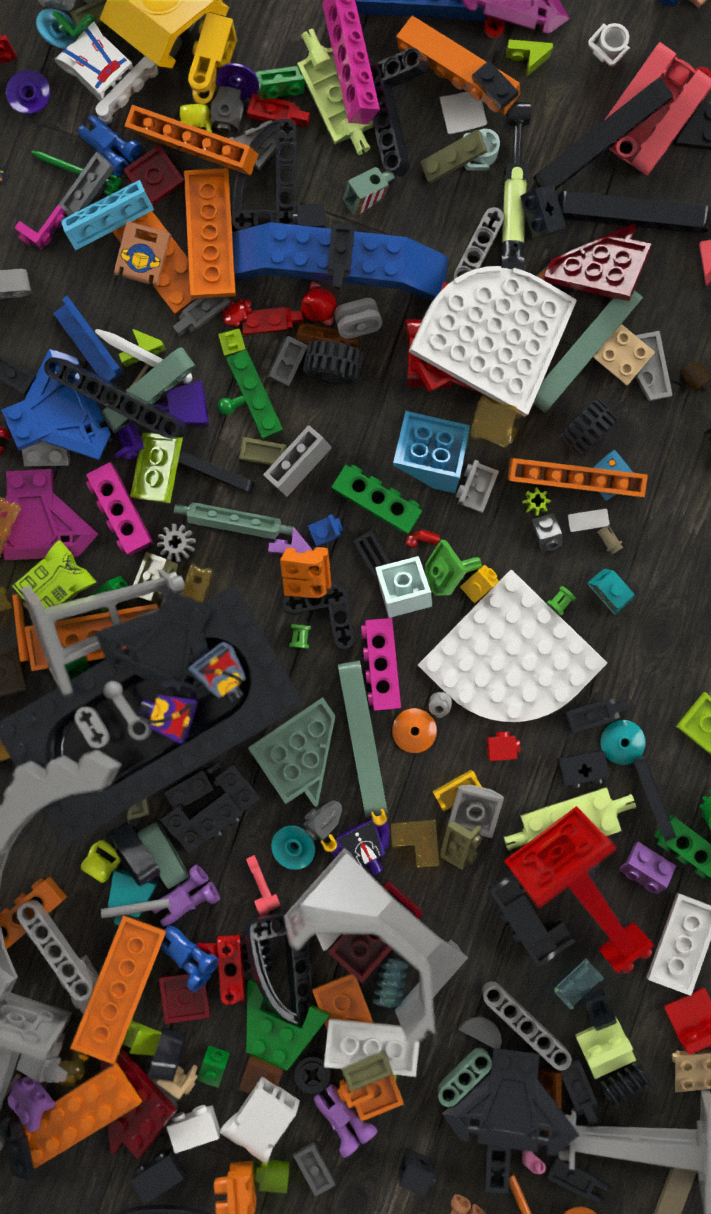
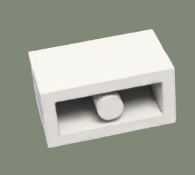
M206 1105L198 1106L193 1109V1112L184 1114V1112L177 1113L172 1116L167 1125L175 1153L217 1140L220 1136V1127L213 1105L208 1107Z

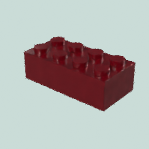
M389 879L382 885L417 919L422 916V909ZM342 933L328 948V953L363 983L393 947L375 933Z

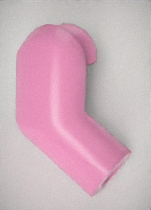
M522 1150L523 1165L534 1174H543L546 1170L545 1163L534 1155L533 1152Z

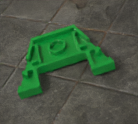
M251 978L248 981L246 1052L287 1071L325 1021H327L331 1013L312 1005L309 1008L303 1026L284 1020L263 1008L265 1000L255 979Z

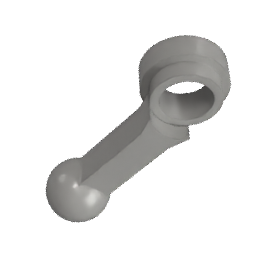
M110 681L106 683L103 688L104 695L115 702L128 721L130 736L136 740L146 739L152 732V728L148 727L150 720L143 716L138 717L122 695V687L118 682ZM136 722L145 724L146 732L143 735H138L134 732L133 727Z

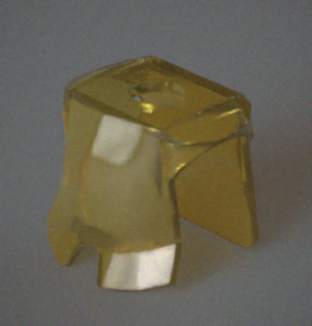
M484 394L477 404L471 437L473 440L485 438L502 447H507L518 432V429L513 426L514 420L521 418L522 415L517 413L515 405L501 404Z

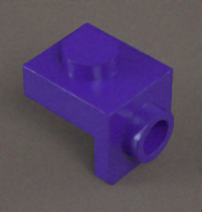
M128 424L117 432L123 449L114 454L115 458L124 457L125 460L137 457V453L144 449L137 424Z

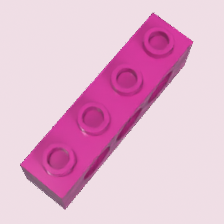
M109 462L86 474L89 479L86 484L92 494L96 493L99 499L96 503L101 513L107 514L109 520L106 523L112 533L116 532L119 538L116 542L121 552H126V554L131 556L154 544L115 466ZM112 485L113 493L109 496H104V488ZM122 505L123 513L115 516L113 513L115 506ZM128 524L133 525V533L125 536L123 533L124 527Z
M392 618L365 620V625L361 626L362 639H367L368 648H363L364 660L369 661L370 670H365L367 684L371 683L372 692L368 693L369 706H373L374 710L401 708ZM375 636H382L385 640L384 647L380 649L375 648L372 645V639ZM377 658H384L387 661L385 670L378 671L375 669L374 662ZM381 680L389 683V690L386 693H379L376 689L377 683Z

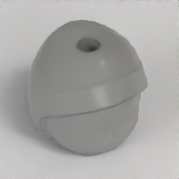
M444 692L432 694L429 711L437 718L446 716L452 707L451 697Z

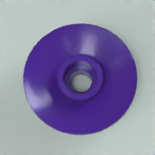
M236 63L225 64L216 73L218 87L240 89L241 99L250 98L252 93L256 94L259 90L260 83L257 75L244 65Z
M24 70L10 78L6 86V97L11 107L17 112L34 114L41 111L47 105L50 98V87L45 77L40 73ZM27 94H34L32 97L27 98Z

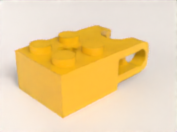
M208 12L206 13L205 20L200 22L199 41H195L193 46L194 59L188 81L191 89H193L192 95L195 103L210 106L218 89L216 83L217 70L221 66L230 63L237 38L233 19ZM209 91L207 98L202 99L198 96L200 92Z

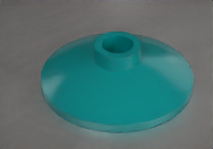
M617 720L610 723L604 729L600 745L601 749L605 752L606 758L611 762L627 765L633 763V759L643 754L645 736L640 727L635 723L627 720ZM626 738L628 745L622 747L621 740Z
M286 826L280 829L273 837L272 853L282 866L298 870L305 868L315 856V843L312 837L305 833L304 829L297 826ZM293 842L297 843L299 848L294 847Z

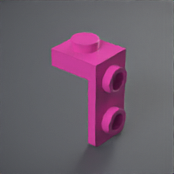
M58 205L38 233L19 221L15 226V230L19 233L18 238L28 246L32 243L41 250L44 245L47 246L50 243L56 228L62 226L61 220L65 218L66 213Z

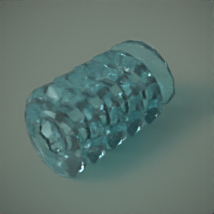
M386 956L384 959L387 960V963L380 964V967L385 969V972L378 973V976L384 980L376 982V985L382 987V989L375 990L374 994L380 996V999H373L372 1002L379 1006L394 1008L402 1003L399 997L403 996V990L400 988L405 987V982L402 979L407 978V973L404 970L409 968V964L402 959Z

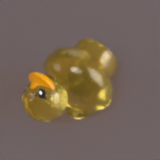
M74 1050L72 1053L74 1061L65 1060L59 1063L58 1066L68 1072L66 1080L64 1082L60 1081V1084L68 1087L76 1086L77 1080H80L85 1074V1068L82 1063L89 1059L87 1054Z

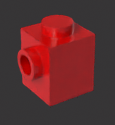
M509 731L496 732V736L486 737L488 760L490 761L517 759V753L521 752L520 741L516 740L514 735H510Z

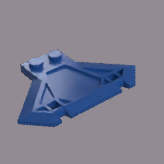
M49 349L25 400L2 409L17 448L20 451L43 441L99 460L111 435L108 427L101 428L99 423L104 421L100 408L95 400L56 381L45 373L44 364L51 357L67 359L78 366L80 365L76 357ZM59 363L56 365L57 373L60 371ZM78 373L75 375L76 383H78L80 378ZM91 428L92 432L87 434L86 429Z

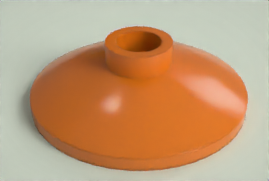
M417 708L401 712L396 717L392 726L394 741L402 750L409 753H420L427 750L434 743L437 734L436 723L432 716L426 711ZM412 727L419 729L417 735L411 734L410 730Z

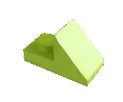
M509 40L506 58H511L513 61L527 60L526 76H528L550 58L553 43Z
M133 329L140 348L154 355L166 350L161 340ZM124 351L119 354L125 367L141 361Z
M131 1020L122 1044L131 1048V1054L155 1055L162 1032Z

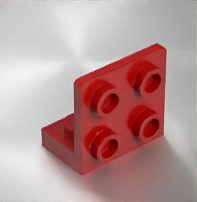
M705 988L692 992L691 996H683L664 1006L683 1049L689 1055L711 1045V999Z

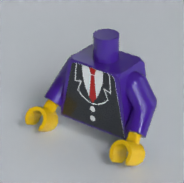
M381 809L382 814L380 816H375L374 812H371L372 818L336 836L335 839L333 835L329 834L328 836L331 839L329 843L321 841L324 849L336 858L345 847L361 866H367L371 875L381 872L383 867L378 858L385 855V849L389 846L390 829L386 821L384 809Z

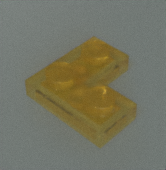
M435 819L390 823L392 847L415 845L417 868L439 866Z

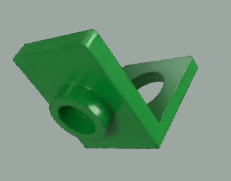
M56 11L52 13L60 23L58 27L68 36L71 34L76 38L93 21L97 20L95 16L87 14L75 28L61 13Z

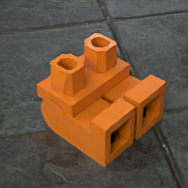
M315 547L314 551L306 550L305 553H298L295 548H286L280 559L284 596L309 598L324 596L327 593V589H330L332 586L328 549Z
M253 1161L231 1162L227 1177L215 1179V1195L227 1194V1200L216 1202V1214H255L257 1203Z

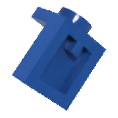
M333 515L308 525L316 547L340 538V531L343 530L339 518L334 519Z

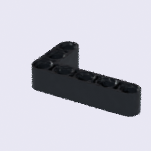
M409 48L370 66L378 103L381 97L384 96L383 101L379 103L380 110L372 119L383 167L397 176H402L408 171L409 159L392 87L418 77L428 70V57L416 48ZM418 58V62L413 65L414 61ZM393 138V143L389 146V142ZM398 159V164L394 167V162Z

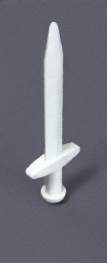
M99 329L95 330L96 334L110 345L153 367L163 360L116 334ZM190 373L189 375H187L182 380V383H190L192 380V374Z

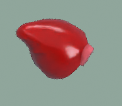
M312 281L310 290L304 294L301 301L302 313L312 322H322L326 325L333 323L334 310L337 307L336 297L330 290Z

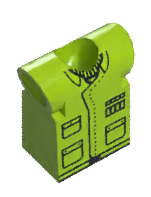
M59 540L49 550L45 559L40 561L11 588L26 604L21 588L30 586L43 607L48 608L70 602L79 592L88 589L97 582L86 569L76 565L73 554Z

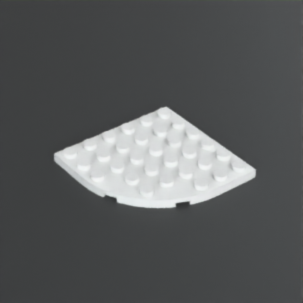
M501 266L475 269L457 277L436 296L424 316L409 352L525 417L529 414L577 300L537 276L520 269L501 268Z
M510 570L437 644L418 666L445 693L468 711L492 720L521 722L549 715L566 705L597 675L607 662L517 574Z

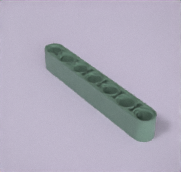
M634 290L630 302L616 298L610 301L542 381L533 402L535 406L544 413L548 411L642 300L643 297Z
M360 660L338 664L365 817L372 816L371 812H374V815L382 814L381 809H384L386 814L388 813Z

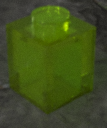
M268 1160L267 1165L262 1162L261 1168L257 1167L256 1182H260L259 1191L287 1193L290 1162Z

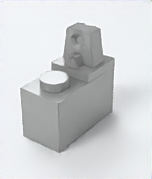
M61 1034L45 1061L21 1053L17 1070L37 1082H64L68 1072L59 1066L61 1058L58 1055L62 1048L65 1034Z

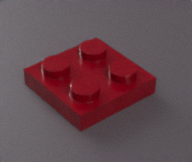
M157 145L123 169L131 183L140 180L152 206L185 183V180L160 145Z
M188 973L160 976L159 984L165 1024L210 1018L207 983L198 991L192 993L187 988V982L190 978Z

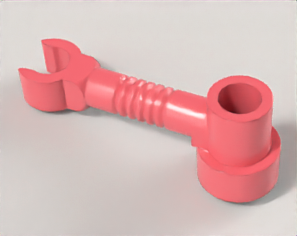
M253 855L246 860L262 895V898L254 902L260 916L269 915L270 911L281 907V904L276 894L271 895L256 857Z

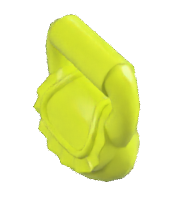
M188 104L181 106V122L194 127H205L206 131L212 133V126L209 120L210 111L207 105Z
M99 840L90 848L88 856L81 864V870L99 882L104 883L109 879L111 872L119 866L121 860L110 843L105 840ZM97 848H101L116 858V860L111 863L96 853Z

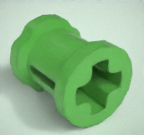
M563 586L559 588L560 591L552 600L547 601L548 606L561 616L564 614L563 610L570 602L576 600V597Z
M291 624L293 635L289 647L309 649L307 640L308 631L311 630V626Z

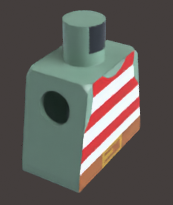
M374 167L348 180L343 201L354 217L385 197L388 186L395 182L393 173L390 171L381 173L377 167Z

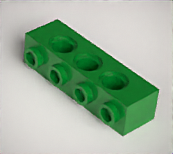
M345 464L332 486V491L408 535L422 513V510L419 509L420 505L411 499L408 501L400 497L401 493L391 487L389 490L382 487V482L373 476L367 478L362 475L363 471L352 464L349 467ZM355 482L364 483V491L355 492L352 488ZM381 493L384 496V501L381 504L374 503L371 499L373 494ZM395 504L401 505L403 513L398 516L394 515L391 512V507Z
M669 815L677 838L665 842L659 828L654 835L659 840L657 844L667 852L671 849L677 853L675 858L684 865L688 863L695 867L693 871L703 879L706 877L711 879V844L676 817ZM684 836L685 844L683 847L678 848L676 841L679 837ZM702 850L703 858L700 861H696L695 853Z

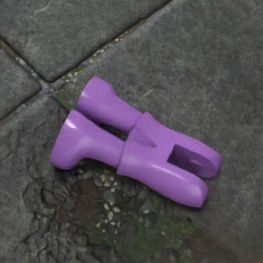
M194 865L189 870L190 877L183 884H178L172 892L160 898H169L171 907L168 908L171 913H168L160 920L163 927L174 923L186 912L195 909V906L204 901L214 904L220 900L219 893L212 882L204 885L192 896L189 892L204 884L209 879L200 866ZM157 909V910H152V911H153L154 914H155V913H157V912H159L160 910H163V909Z
M331 1084L326 1090L335 1105L331 1107L320 1093L314 1097V1101L320 1112L330 1122L332 1130H335L341 1139L339 1151L342 1157L346 1158L358 1148L360 1142L362 1144L366 1143L378 1130L374 1125L361 1121L356 1114V1110L352 1107L349 1108L347 1102L342 1103L337 1091L338 1088ZM348 1122L355 1130L358 1139L346 1126Z

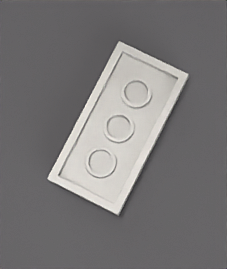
M679 893L676 894L646 977L648 980L691 996L711 941V905Z
M329 1018L324 1067L342 1069L345 1066L385 1050L393 1074L416 1077L419 1042L410 1046L404 1040L406 1037L402 1027L399 1025Z

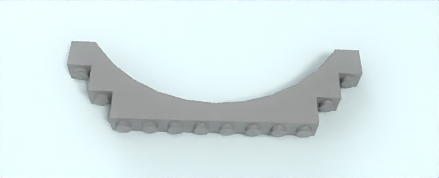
M96 750L90 754H85L79 764L66 756H62L56 760L53 759L46 769L33 761L20 765L13 774L14 781L5 791V800L0 806V884L2 871L10 848L23 827L39 810L54 800L70 794L104 789L112 784L121 764ZM0 925V1001H2L10 994L18 976L5 948Z

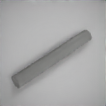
M170 899L101 909V917L107 918L171 907Z

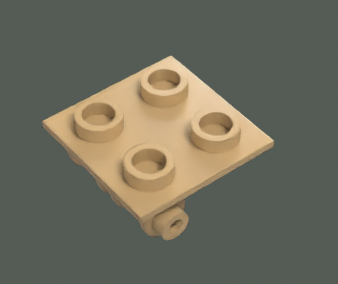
M621 324L593 358L625 385H628L655 352Z
M711 1047L701 1049L695 1054L692 1053L690 1055L686 1051L679 1050L672 1053V1061L675 1063V1092L711 1089Z

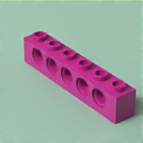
M324 0L322 6L348 123L369 124L380 108L355 0Z

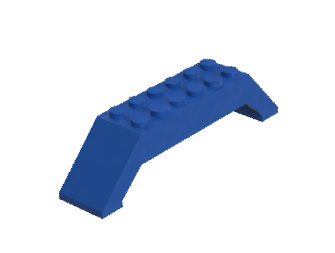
M270 222L232 232L235 279L247 280V278L272 275L333 282V278L328 277L327 272L331 229ZM355 232L351 273L349 274V279H343V283L401 289L422 297V299L434 300L441 292L443 282L446 283L448 256L407 237Z

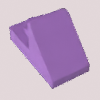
M294 527L292 545H289L287 540L275 539L274 543H269L268 548L269 553L281 555L284 554L286 548H295L298 553L312 550Z

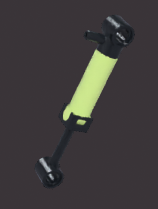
M515 101L507 111V124L514 126L512 163H506L504 170V220L500 266L501 268H516L524 271L525 211L520 195L526 193L529 164H521L523 126H529L531 119V102Z

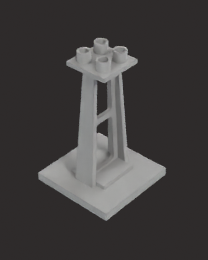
M163 569L158 570L159 579L48 608L43 607L30 586L21 588L49 671L63 695L73 692L64 664L101 647L96 635L68 647H62L54 626L55 621L101 607H107L113 625L119 624L121 622L115 607L117 603L153 592H160L164 600L169 588L176 591L185 589L182 577L177 576L176 572L167 574Z
M11 992L0 1001V1111L20 1053L45 1061L69 1023L72 1012ZM0 1132L1 1151L6 1142L4 1136L1 1135Z
M701 1090L700 1121H697V1129L576 1125L575 1108H572L571 1115H565L579 1133L575 1140L559 1152V1160L570 1161V1169L574 1170L575 1152L694 1170L698 1172L704 1213L711 1214L710 1090Z

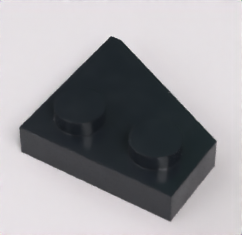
M701 102L675 142V146L711 150V103Z

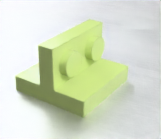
M616 1016L617 1023L599 1031H596L593 1026L575 1034L595 1079L636 1061L630 1041L625 1036Z

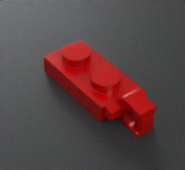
M252 93L247 118L265 122L290 119L297 126L308 127L310 113L300 111V107L295 106L293 102L275 98L260 99V95Z
M285 307L253 310L246 314L248 316L246 320H242L243 334L246 336L288 331V329L293 328L292 324L304 321L302 311H291V308Z

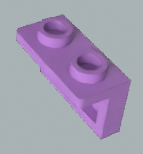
M640 842L634 844L627 862L620 867V871L630 880L643 885L647 891L658 894L668 887L676 865Z
M29 1076L12 1082L8 1097L10 1108L16 1112L21 1123L25 1124L30 1132L39 1130L42 1112L53 1108L55 1102L41 1084Z

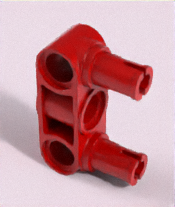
M241 935L217 937L221 1003L228 1005L245 1002ZM233 963L237 967V973H227L226 965Z

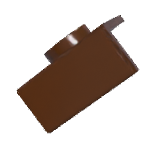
M251 1054L239 1090L250 1094L261 1077H264L278 1087L284 1069Z

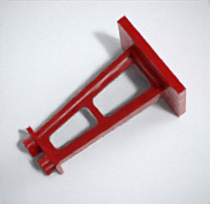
M576 806L504 861L539 907L568 886L610 938L609 941L598 948L617 974L620 971L622 973H629L633 969V961L639 957L642 960L650 957L652 954L651 948L654 944L635 922H632L623 929L586 871L612 853L616 847Z

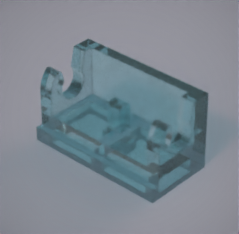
M585 959L554 988V991L572 1010L574 1005L598 982L604 980V977Z

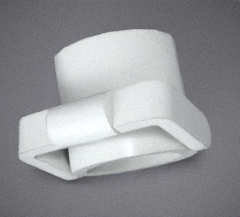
M613 23L607 26L603 24L589 39L588 45L601 62H605L610 67H613L630 49L627 46L629 33L621 24ZM600 35L599 40H598V43H597V46H596L593 42H594V41L596 40V38Z

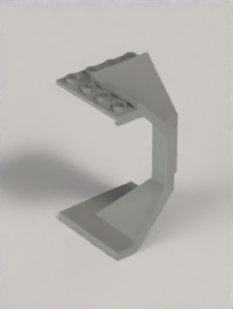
M344 847L284 915L290 944L298 950L308 937L314 933H375L420 971L419 983L395 1009L406 1037L404 1040L410 1046H413L425 1037L427 1029L435 1034L432 999L468 957L461 952L456 943L452 940L447 943L439 938L398 903Z

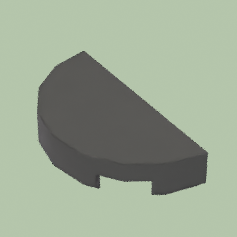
M477 1016L464 1020L458 1028L460 1031L493 1048H500L501 1033L496 1024L487 1017Z

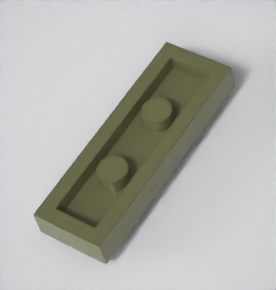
M475 130L420 162L427 181L433 183L488 151L481 132Z

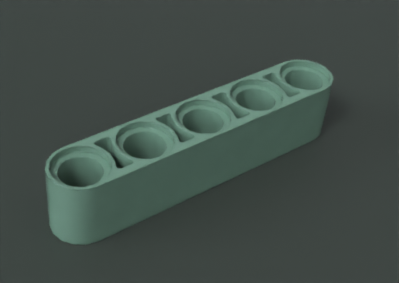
M178 348L127 391L154 404L168 390H171L196 368V365L183 348ZM133 403L132 412L136 413L137 405ZM108 407L101 412L104 421L113 433H117L133 421Z

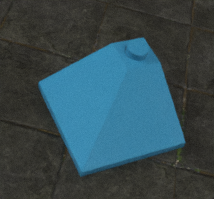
M405 411L393 466L434 489L455 493L460 479L470 425Z

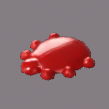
M239 299L238 303L231 302L230 306L221 311L223 313V322L227 325L239 326V322L248 318L246 314L252 311V308H250L251 301Z

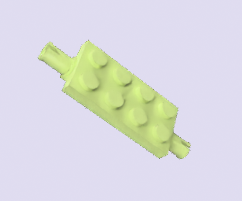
M314 29L309 30L310 35L305 31L301 37L309 50V56L297 63L301 75L304 76L306 86L334 144L351 138L357 154H363L362 150L366 153L370 150V146L362 132L374 127L373 120L369 124L348 123L332 47L324 48V46H321Z
M604 787L521 815L524 826L522 832L503 837L507 850L510 851L527 844L576 806L605 836L620 832L621 828L617 819L618 813L636 808V804L633 803L634 798L630 794L613 801L609 796L607 788Z

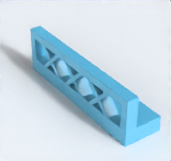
M138 180L62 219L61 223L74 249L77 250L126 225L127 221L132 222L153 211L154 208L143 185Z

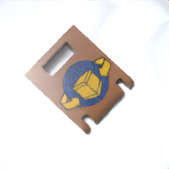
M127 221L114 275L120 276L123 267L124 278L150 284L152 275L154 276L153 286L158 287L172 235L169 232ZM139 231L156 235V243L139 239Z

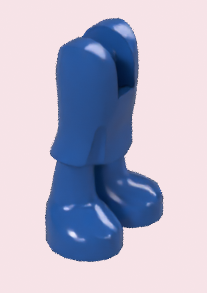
M91 114L87 119L93 125L94 130L90 132L81 125L77 129L78 133L115 167L111 173L112 175L117 177L123 175V169L129 166V164L123 157L114 153L113 150L116 148L130 163H133L139 158L143 149L142 145L136 140H131L128 143L125 142L119 134L113 132L100 118Z
M168 925L165 929L166 937L163 938L160 949L174 960L180 969L183 968L189 974L190 978L187 982V988L192 993L196 992L211 977L209 973L217 968L219 959L213 954H206L199 949L198 945L189 941L179 929ZM193 958L196 960V962H197L199 965L195 964V963L192 961Z

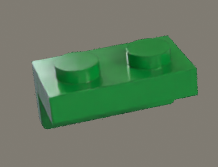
M298 66L255 72L260 83L258 90L260 99H274L276 97L295 96L304 93L305 79L300 74Z

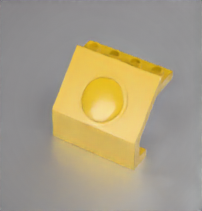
M107 0L100 20L157 66L173 68L176 60L169 54L176 38L204 14L211 12L226 16L229 7L222 2L223 0Z

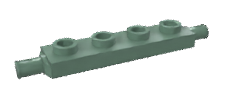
M194 502L188 507L177 504L174 507V513L187 515V523L270 539H276L279 533L293 535V527L281 525V520L278 518Z

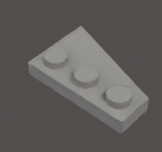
M660 331L635 335L655 352L635 376L648 401L672 397Z

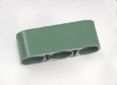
M158 820L137 832L138 837L158 865L161 873L160 877L168 889L189 878L186 867Z
M484 1048L472 1050L439 1083L437 1091L442 1105L451 1107L457 1104L490 1071L492 1062L487 1050ZM478 1057L486 1058V1062L483 1065L475 1064V1060ZM462 1073L470 1075V1078L466 1081L458 1079ZM446 1089L454 1091L450 1097H445L442 1093Z

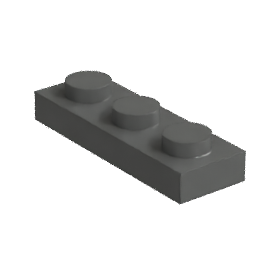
M96 152L61 200L59 206L63 208L68 216L86 208L115 167L102 154Z

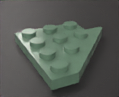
M323 697L248 747L285 804L305 792L314 807L318 806L335 720V714Z

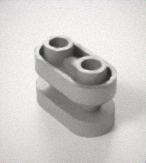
M363 298L336 307L334 318L341 337L350 339L376 332L381 328L382 319L374 299Z

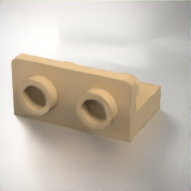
M193 1065L188 1074L185 1075L184 1070L178 1066L173 1082L157 1080V1084L180 1099L183 1093L187 1095L194 1086L195 1080L198 1077L195 1074L198 1067Z

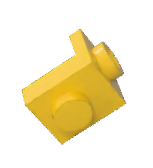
M484 565L463 583L460 588L476 603L499 580L496 573Z

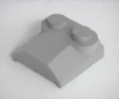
M474 785L459 786L451 808L448 824L454 821L471 832L479 825L482 827L480 835L492 838L504 797L491 789Z

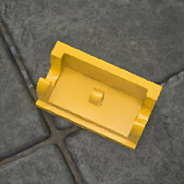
M472 770L433 791L443 811L453 806L459 786L474 785L482 787Z

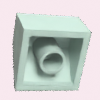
M419 556L376 567L383 601L389 618L432 607L431 591Z

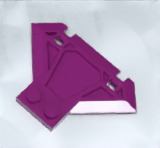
M462 0L466 8L473 12L476 11L477 6L483 7V15L531 30L535 29L536 24L541 25V33L550 34L570 19L559 0Z
M52 469L6 471L7 496L0 503V540H3V545H0V554H4L5 561L45 559L52 546L57 541H62V537L69 536L70 542L62 543L70 550L73 557H79L99 535L54 494Z

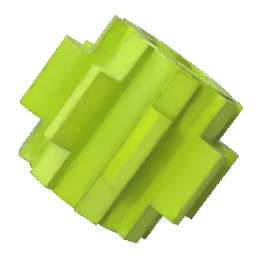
M536 487L534 493L529 491L525 493L528 499L522 501V504L528 507L526 513L534 511L535 516H538L539 511H548L545 504L550 503L551 500L545 497L547 491L540 493L538 487ZM535 497H537L538 501L542 502L538 507H536L535 503L531 502Z

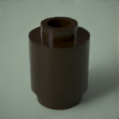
M691 360L680 371L683 375L682 378L696 393L700 390L704 393L711 386V374L699 362L696 363L694 360Z

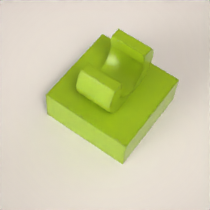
M240 328L218 334L225 357L246 350Z

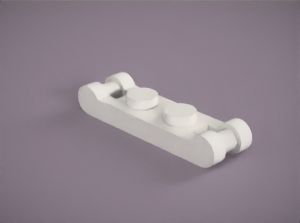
M145 56L97 104L96 113L105 124L111 123L112 115L119 107L122 108L127 104L129 97L134 92L142 89L144 82L148 78L157 76L158 68L156 64Z

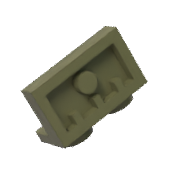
M146 552L133 585L159 579L158 570L163 569L167 574L176 572L178 564ZM160 592L139 596L159 605L163 602Z
M451 821L447 825L440 857L461 870L468 863L472 864L478 855L476 848L482 840L480 836L482 827L477 825L471 832L456 822Z

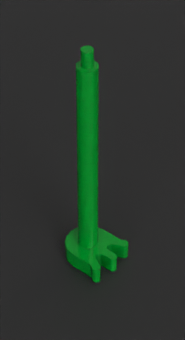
M32 150L31 152L37 159L76 175H80L84 170L41 151L36 152ZM112 174L109 176L110 180L107 179L103 186L108 187L104 191L107 195L119 191L121 187V179Z

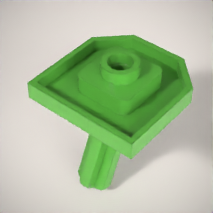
M441 540L425 564V576L435 596H448L453 593L465 573L480 569L482 564L479 557L460 561L448 542Z

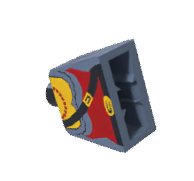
M222 642L188 668L216 697L221 698L226 694L230 701L233 702L242 696V692L237 685L245 679V676L230 645Z

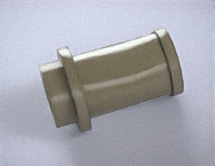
M610 525L597 532L608 548L607 552L610 551L611 554H614L623 548L621 545L623 542H619Z

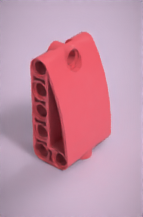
M661 42L655 47L606 117L608 118L660 77L674 95L666 105L609 148L620 159L625 160L646 176L651 172L711 90L710 77L699 69L696 72L691 65L676 57L677 54ZM623 143H629L632 146V151L628 154H623L619 149Z

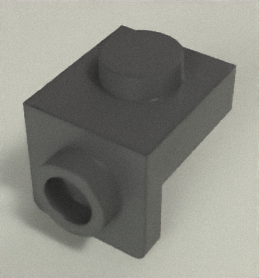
M554 513L532 519V525L539 539L541 552L552 551L562 546V532Z

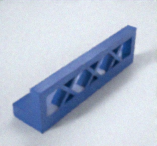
M68 296L64 297L62 300L65 305L53 314L97 375L112 382L122 375L123 371Z

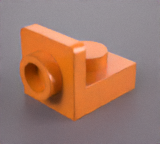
M343 1079L340 1081V1089H337L342 1103L347 1102L349 1108L374 1097L370 1084L350 1092L347 1082Z

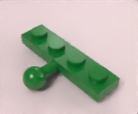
M247 349L227 357L226 361L242 395L234 399L222 398L217 404L219 413L225 416L230 415L236 407L246 403L262 440L282 432L283 428Z

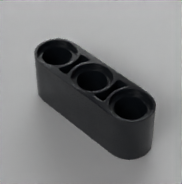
M124 822L106 833L110 845L138 886H143L161 874L158 865L128 822Z
M163 1029L153 1058L150 1078L168 1082L174 1081L184 1048L186 1033Z

